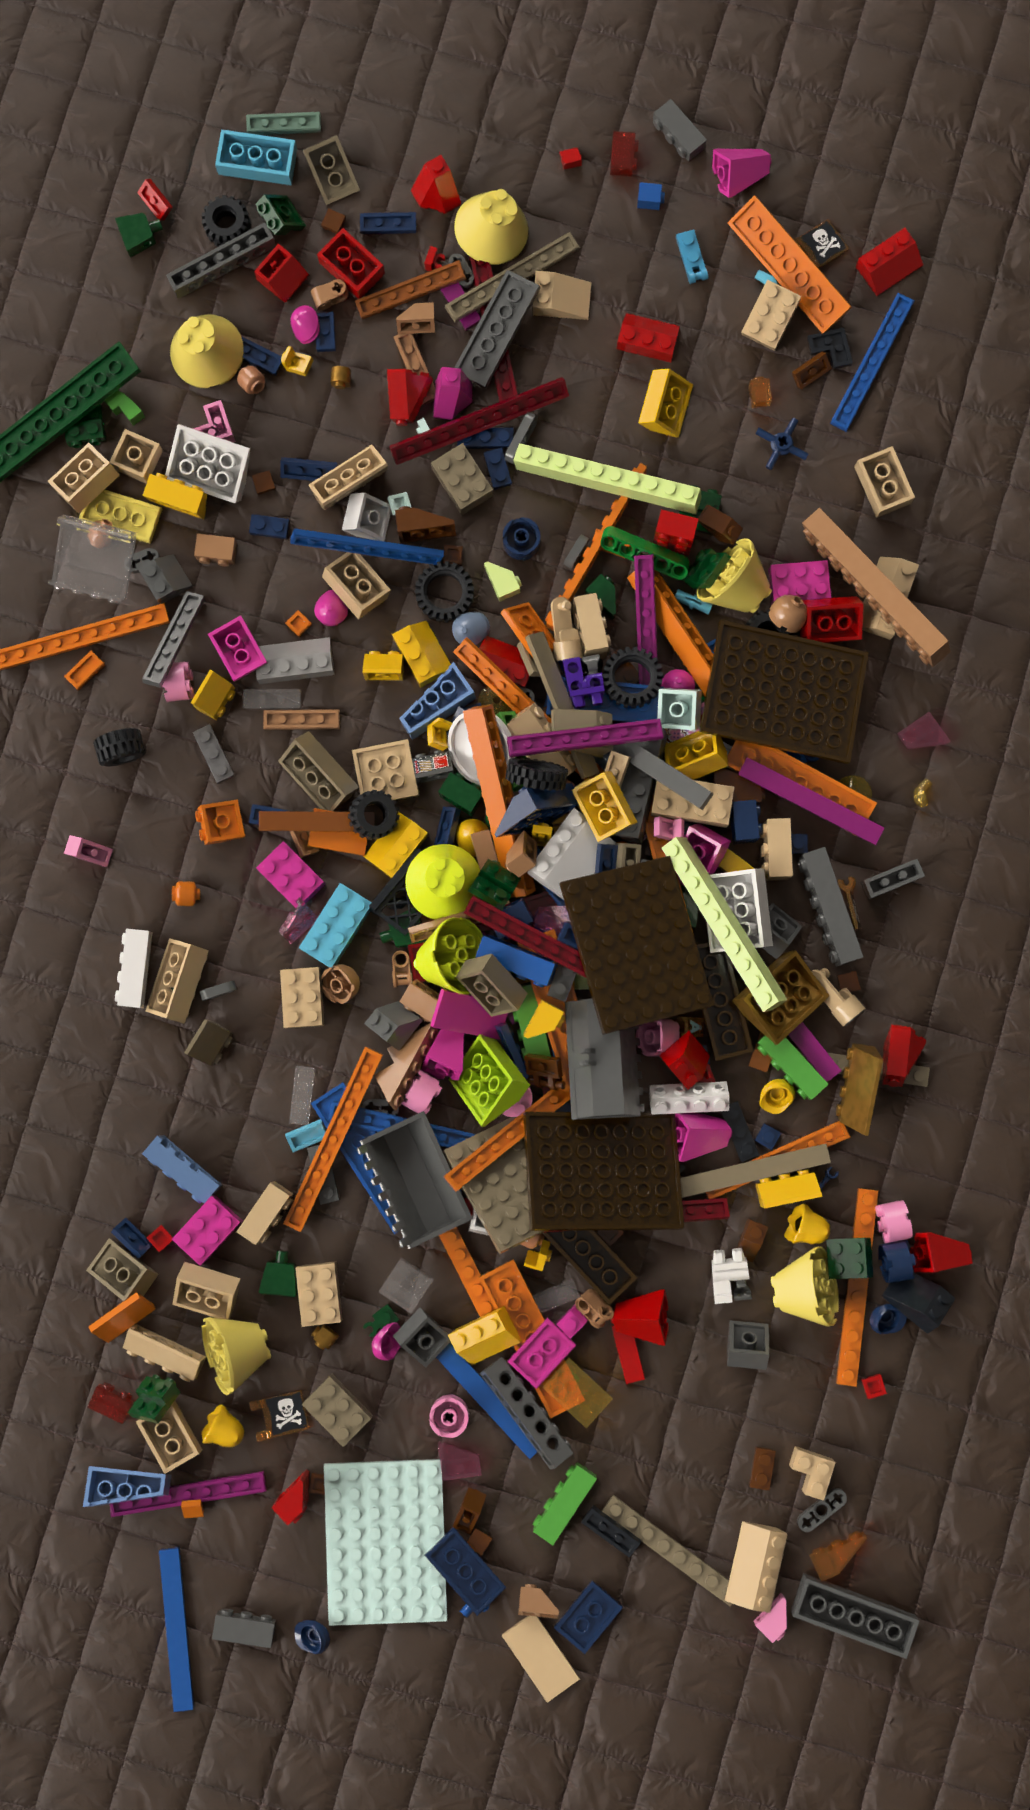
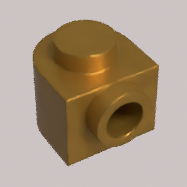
M345 366L332 367L331 386H334L336 389L350 387V368Z
M323 1324L322 1327L317 1326L311 1334L316 1341L315 1344L322 1350L325 1348L330 1349L339 1337L326 1324Z

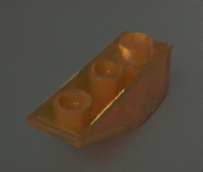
M853 1532L848 1535L849 1538L837 1539L830 1543L831 1546L826 1548L819 1547L812 1551V1554L809 1556L821 1582L840 1574L867 1539L864 1532Z

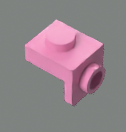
M660 816L655 817L654 837L669 841L675 837H684V819L671 820Z

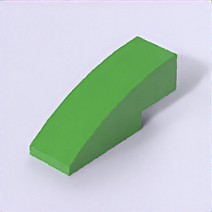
M119 390L105 400V403L116 416L123 412L133 426L145 418L141 409Z

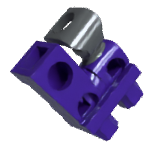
M599 654L582 657V664H586L588 667V675L583 676L580 657L563 660L562 664L570 700H573L575 709L585 708L584 698L588 697L592 698L593 706L603 705L605 689L602 673L598 672Z

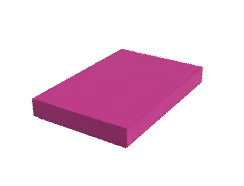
M547 1317L512 1355L508 1363L537 1389L573 1350L576 1343Z

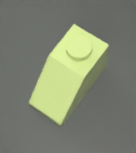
M490 562L484 563L485 570L499 602L520 593L522 584L519 577L514 576L513 571Z

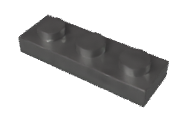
M209 724L194 731V737L217 784L234 777L232 768L211 725Z

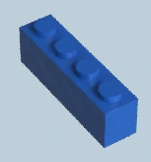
M489 934L483 935L475 956L477 958L493 954L505 969L515 973L517 978L522 980L528 978L534 981L533 984L543 988L551 985L558 967V963L547 957L502 939L499 940V938Z

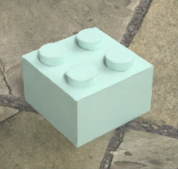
M659 689L657 719L661 720L662 728L700 729L702 690Z

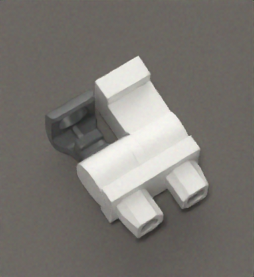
M742 1248L732 1249L733 1258L725 1259L724 1250H714L711 1263L715 1304L732 1302L730 1281H736V1287L733 1290L734 1301L752 1299L751 1290L746 1284V1280L749 1279L747 1258L744 1256Z

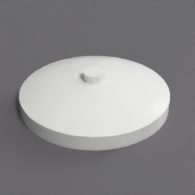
M461 714L454 720L449 730L448 749L450 757L462 776L471 783L480 785L471 744L468 739L467 727L464 722V714ZM495 715L506 764L508 765V760L515 758L509 757L507 737L512 735L505 723Z

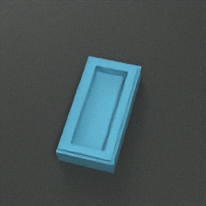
M320 1119L285 1133L292 1152L322 1141L326 1129Z

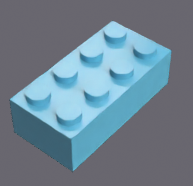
M221 129L215 163L218 175L292 185L297 156L296 142L291 139Z
M340 883L299 946V949L328 967L337 965L370 913L369 905L372 902Z

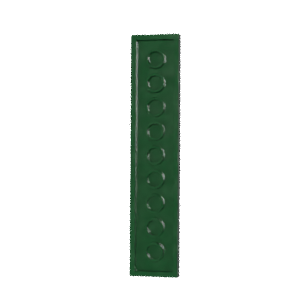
M120 341L0 434V482L142 372Z

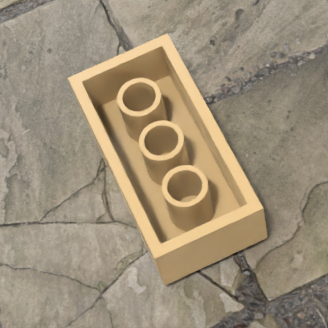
M656 780L651 816H660L674 820L681 818L687 822L727 828L729 825L734 793L733 786L695 781L714 794L705 808L701 810Z

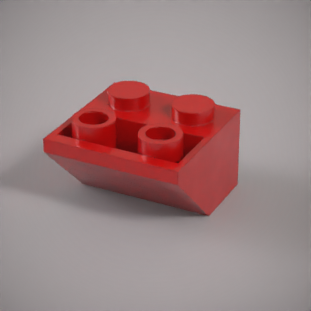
M279 244L254 271L257 281L284 303L289 300L309 276L308 272L295 257Z

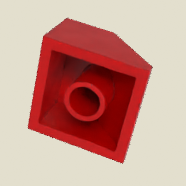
M690 1031L659 1055L687 1090L703 1078L710 1057Z

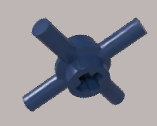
M796 418L791 419L784 433L772 435L761 428H758L756 431V435L771 442L773 453L765 466L767 469L772 470L779 456L788 453L806 460L808 453L793 446L791 434L799 422ZM781 441L785 443L783 447L779 445Z

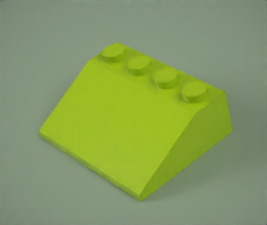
M481 1034L478 1035L463 1058V1071L459 1080L449 1078L451 1084L482 1127H485L520 1101L530 1086L496 1039Z

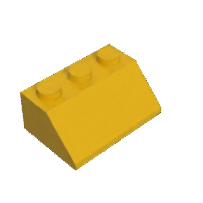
M671 369L653 370L638 423L650 431L679 437L693 384Z
M156 473V476L149 475L143 493L145 498L153 503L204 520L207 494L203 492V488L192 485V487L185 486V482L174 479V482L167 480V476Z
M427 621L408 625L392 634L401 654H403L420 688L437 680L441 674H444L449 669L451 664Z
M697 731L665 746V762L692 780L728 766L727 750L720 736Z
M612 771L603 772L572 790L598 842L638 823Z
M400 812L397 813L400 817L393 831L387 836L377 839L365 856H363L390 878L395 875L414 850L419 848L429 836L428 832Z
M542 999L523 1033L524 1037L530 1038L553 1031L556 1026L560 1028L565 1019L563 1010Z
M809 1169L797 1171L798 1175L794 1176L786 1173L778 1175L779 1179L771 1180V1177L759 1179L760 1183H756L760 1207L765 1209L822 1197L815 1172H809Z
M504 1306L458 1327L448 1334L456 1353L471 1365L522 1342Z

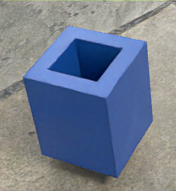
M640 182L637 208L659 210L660 203H664L665 192L661 191L662 184Z

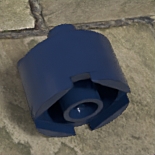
M521 517L513 519L506 524L503 530V547L510 557L527 561L538 552L541 536L539 528L534 521ZM525 537V541H519L518 538Z
M908 1240L884 1243L878 1246V1260L882 1262L880 1270L886 1283L915 1278L912 1266L916 1265L914 1254L909 1252Z

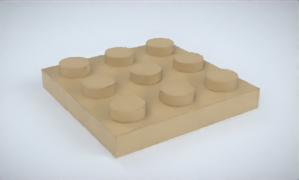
M408 739L352 750L360 795L372 790L384 791V794L392 796V801L419 796Z

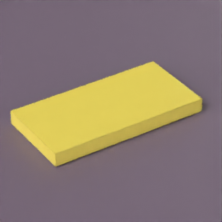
M104 489L81 511L78 520L79 522L92 525L96 520L107 519L112 522V526L117 534L151 544L162 507Z

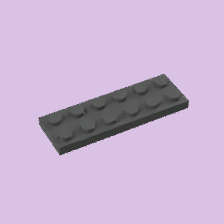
M507 270L455 368L462 369L469 380L487 389L541 287Z

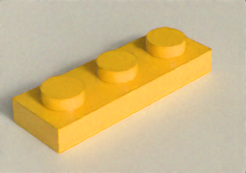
M533 824L532 838L538 842L537 846L545 847L552 838L553 827H549V824Z

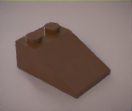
M403 506L395 510L400 544L456 536L455 522L452 519L414 507L410 508L409 506Z

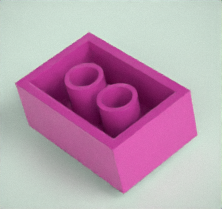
M828 560L770 565L768 575L770 588L772 589L770 594L771 605L777 598L783 595L798 596L802 600L831 598Z
M284 841L256 867L298 911L326 884Z
M212 1195L172 1240L201 1266L243 1220L216 1195Z

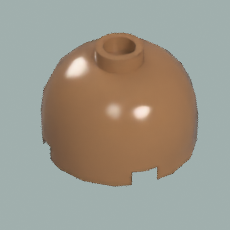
M783 595L777 598L769 608L771 621L779 628L782 626L788 628L787 632L796 633L800 631L806 622V606L798 596Z
M344 964L334 965L325 970L321 976L324 984L321 986L322 991L331 1002L344 1004L354 998L359 991V976L350 966Z

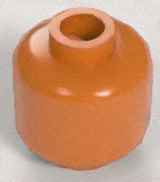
M178 881L175 886H172V901H175L177 906H194L196 900H200V888H196L194 882Z

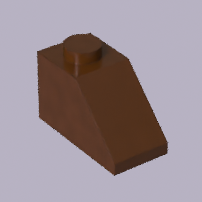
M710 505L705 506L698 518V522L719 542L734 545L743 530L733 518Z
M747 1219L737 1248H742L747 1260L753 1262L762 1246L768 1227L750 1219Z
M468 1487L452 1527L471 1534L481 1513L486 1494Z

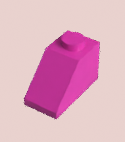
M574 1304L556 1322V1325L571 1339L586 1324L588 1319L578 1311Z

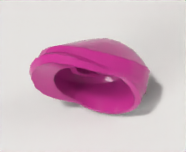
M303 305L296 308L291 315V328L295 337L302 344H308L319 335L318 315L310 306Z
M329 590L318 599L314 612L322 624L336 626L346 618L348 607L334 590Z
M680 669L669 671L664 676L661 685L664 688L695 690L693 677L688 672Z
M397 1323L387 1324L374 1337L372 1351L376 1358L388 1361L396 1356L400 1345L393 1335L401 1328Z

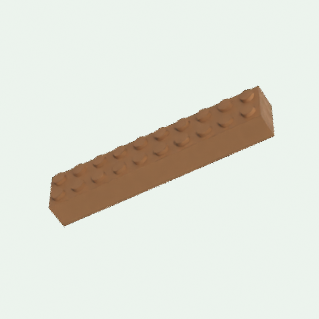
M820 507L802 523L804 527L803 533L806 535L805 539L812 546L814 544L817 546L819 554L824 559L828 558L831 561L830 565L836 572L839 570L842 572L843 579L849 585L853 584L856 587L855 591L861 598L864 596L869 601L868 605L874 611L878 610L881 613L880 617L887 625L889 623L892 624L894 632L900 638L904 637L907 640L906 644L912 651H918L920 654L919 658L924 664L927 665L929 663L934 667L951 652L949 641Z

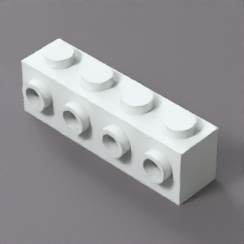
M126 929V933L122 935L124 951L120 953L119 959L120 963H122V968L117 976V982L120 985L119 990H116L115 1002H117L118 1006L144 1008L152 932Z
M727 1081L696 1083L689 1090L683 1084L649 1085L651 1115L729 1111Z

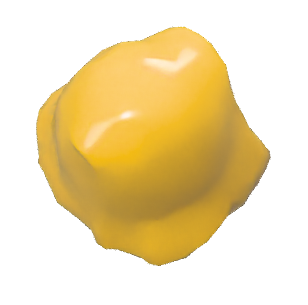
M806 1204L796 1206L792 1214L787 1218L789 1226L784 1233V1237L793 1244L800 1242L821 1244L830 1235V1224L828 1221L813 1212ZM802 1216L800 1227L797 1232L795 1227V1221Z
M218 1405L207 1416L208 1424L201 1433L203 1443H214L222 1447H235L241 1443L244 1437V1428L240 1421L231 1415L224 1405Z

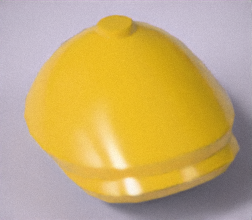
M468 819L461 822L456 830L458 846L466 850L473 857H476L470 834L488 830L487 825L478 819Z
M784 1079L770 1081L761 1091L760 1107L772 1114L783 1112L793 1103L796 1095L795 1089Z

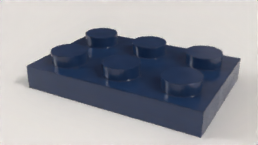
M592 1580L556 1623L554 1628L585 1654L623 1607Z

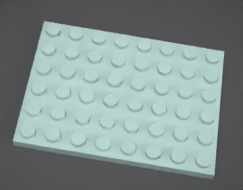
M442 1459L325 1463L324 1486L329 1626L447 1621L446 1580L424 1556L444 1536Z

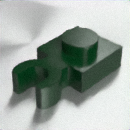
M386 1304L372 1315L375 1321L365 1323L363 1328L372 1326L374 1331L369 1336L373 1337L376 1335L378 1328L382 1329L389 1323H396L399 1318L389 1304Z

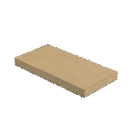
M527 1616L502 1634V1637L547 1703L580 1680L539 1617Z

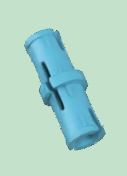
M680 589L677 590L675 595L678 602L689 606V609L694 608L707 615L713 605L702 602L697 598V595H690Z

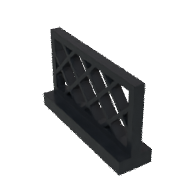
M419 848L414 850L369 905V911L374 915L377 914L405 937L409 933L408 928L415 926L423 916L420 912L411 913L410 904L412 903L406 890V874L412 860L421 852ZM406 891L407 901L396 902L395 895L397 892ZM407 904L409 914L397 915L396 905ZM387 906H394L395 915L386 916L382 913L383 909ZM409 917L410 924L404 930L398 925V918Z

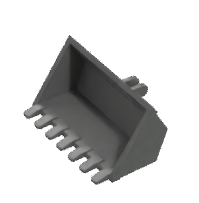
M592 999L565 1002L572 1120L641 1117L640 1112H644V1104H640L639 1096L643 1095V1088L639 1087L638 1079H642V1071L637 1069V1062H641V1055L636 1053V1046H640V1038L635 1037V1030L639 1029V1026L602 1035Z
M424 1111L360 1140L362 1146L358 1147L357 1151L359 1155L365 1153L369 1160L364 1163L365 1169L367 1171L373 1169L375 1177L371 1179L373 1186L379 1184L383 1191L378 1194L380 1201L387 1200L389 1208L385 1209L387 1217L393 1215L396 1223L392 1225L393 1231L398 1232L400 1230L403 1238L399 1240L401 1248L407 1246L408 1249H411L473 1219L460 1189L455 1192L444 1178L451 1170Z

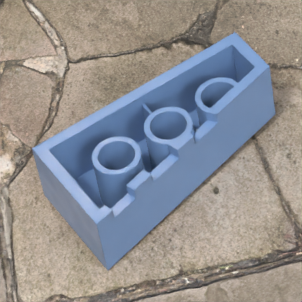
M454 662L424 692V695L400 717L403 727L412 740L426 732L427 725L437 718L446 719L456 712L458 706L464 707L476 699L474 691Z
M165 1135L156 1136L142 1153L153 1165L163 1170L162 1172L167 1177L173 1178L178 1182L177 1185L182 1190H188L193 1194L191 1197L199 1204L201 1202L205 1203L222 1186L221 1183Z
M89 1466L83 1507L169 1495L171 1475Z

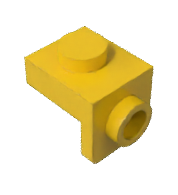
M291 346L287 347L281 358L286 371L307 376L314 361L311 356L295 352Z
M437 718L427 725L428 745L441 751L447 749V731L450 730L452 722L443 718Z
M543 1240L539 1253L528 1250L524 1266L543 1271L545 1261L549 1262L552 1250H549L551 1242Z

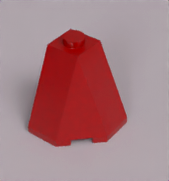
M442 155L426 162L411 189V193L421 208H430L446 214L461 205L451 170Z
M387 369L390 419L398 426H407V423L414 422L433 382V377L425 372H421L418 375V373L412 372L409 369Z
M891 1025L884 1042L882 1084L891 1087H902L926 1045V1039L922 1036L918 1037L913 1028Z
M931 1232L916 1233L914 1237L916 1242L909 1250L910 1254H914L916 1265L912 1266L914 1272H938L973 1264L969 1244Z
M661 1289L616 1303L614 1315L611 1318V1323L614 1324L616 1332L665 1346L669 1331L666 1312L668 1311V1299L665 1290Z

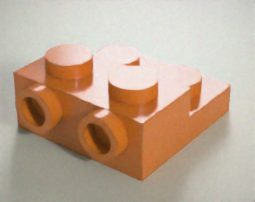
M238 800L200 805L198 811L195 812L196 821L201 823L202 828L199 830V837L201 841H204L205 845L245 837Z

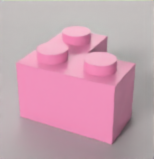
M219 400L204 405L203 408L208 424L193 429L233 443L236 442L222 401Z

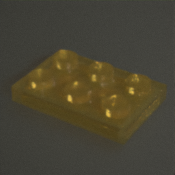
M570 1358L563 1363L543 1386V1389L585 1428L594 1421L613 1399Z

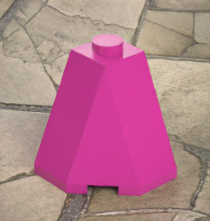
M713 149L712 169L714 175L718 174L720 180L718 184L719 191L728 198L735 196L769 174L771 154L763 149Z
M441 368L435 381L433 418L452 420L472 403L473 384L462 369Z
M441 1029L426 1055L421 1070L437 1079H444L445 1076H449L452 1080H459L463 1071L464 1033Z
M697 1112L675 1113L680 1162H685L727 1147L729 1139L732 1137V1129L724 1119Z

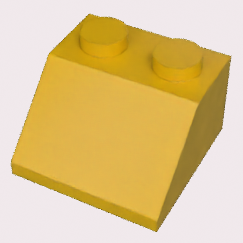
M370 651L369 654H364L363 675L365 680L403 681V654L397 651H390L388 654Z
M209 670L191 704L198 711L217 720L218 717L221 718L223 716L227 701L233 699L235 687L214 671Z

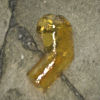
M926 778L913 792L914 801L919 807H925L928 804L926 791L932 786V783Z

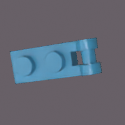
M690 230L676 234V240L689 283H696V280L699 279L707 280L708 272L705 268L695 231ZM699 269V272L694 273L693 270Z

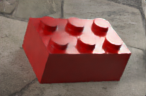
M344 228L317 254L319 263L336 279L344 281L346 288L358 299L362 298L385 274L384 265Z
M661 509L653 543L681 555H689L698 518Z
M857 596L803 600L807 610V619L800 630L801 638L820 642L862 640L864 603Z

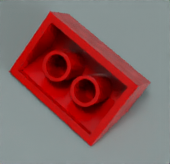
M903 228L861 256L856 264L857 270L876 296H879L923 266L917 244L906 228Z
M626 313L617 342V350L671 362L680 326Z
M486 636L479 649L516 685L526 688L531 676H529L518 648Z
M307 1469L277 1498L272 1506V1509L287 1525L291 1522L294 1524L298 1522L308 1508L306 1506L309 1501V1471Z

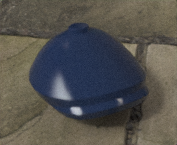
M883 1304L877 1306L871 1313L870 1325L879 1334L895 1333L903 1328L907 1317L892 1304Z
M304 1620L298 1622L295 1627V1641L301 1649L312 1654H321L327 1650L330 1643V1635L326 1626L316 1621Z

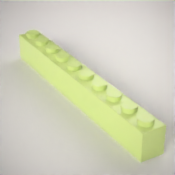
M519 443L514 457L516 469L692 514L697 513L702 498L701 489L698 487Z
M675 837L662 847L663 852L666 856L671 857L675 871L762 1011L774 1010L788 999L687 838Z

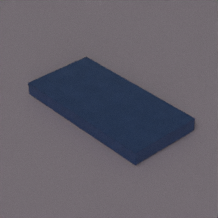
M454 1527L424 1554L477 1616L506 1589V1586Z

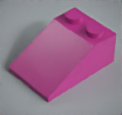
M241 615L208 634L234 682L267 664L262 651Z
M697 823L689 826L685 837L709 875H712L724 858L731 841L702 824ZM678 876L680 884L685 886L680 877Z

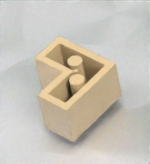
M795 1446L789 1466L793 1470L807 1474L802 1488L803 1493L824 1501L836 1462L830 1457Z

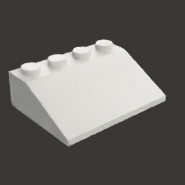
M178 424L165 476H167V480L174 482V479L185 482V486L192 487V485L203 488V492L237 503L242 499L246 484L250 448Z
M573 808L536 858V866L530 869L527 874L564 900L559 883L595 874L597 844L615 845L616 842L610 837L598 842L585 816Z
M749 869L710 875L754 947L773 946L764 869ZM707 922L710 953L724 952L723 946Z

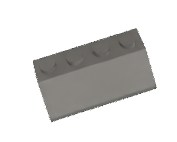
M330 637L259 646L267 661V664L256 669V677L259 684L335 675Z

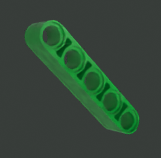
M608 526L603 530L600 543L605 550L631 561H634V556L654 555V570L678 580L684 579L687 576L690 562L684 555L613 526Z

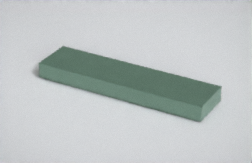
M320 112L246 115L247 133L257 135L321 132Z

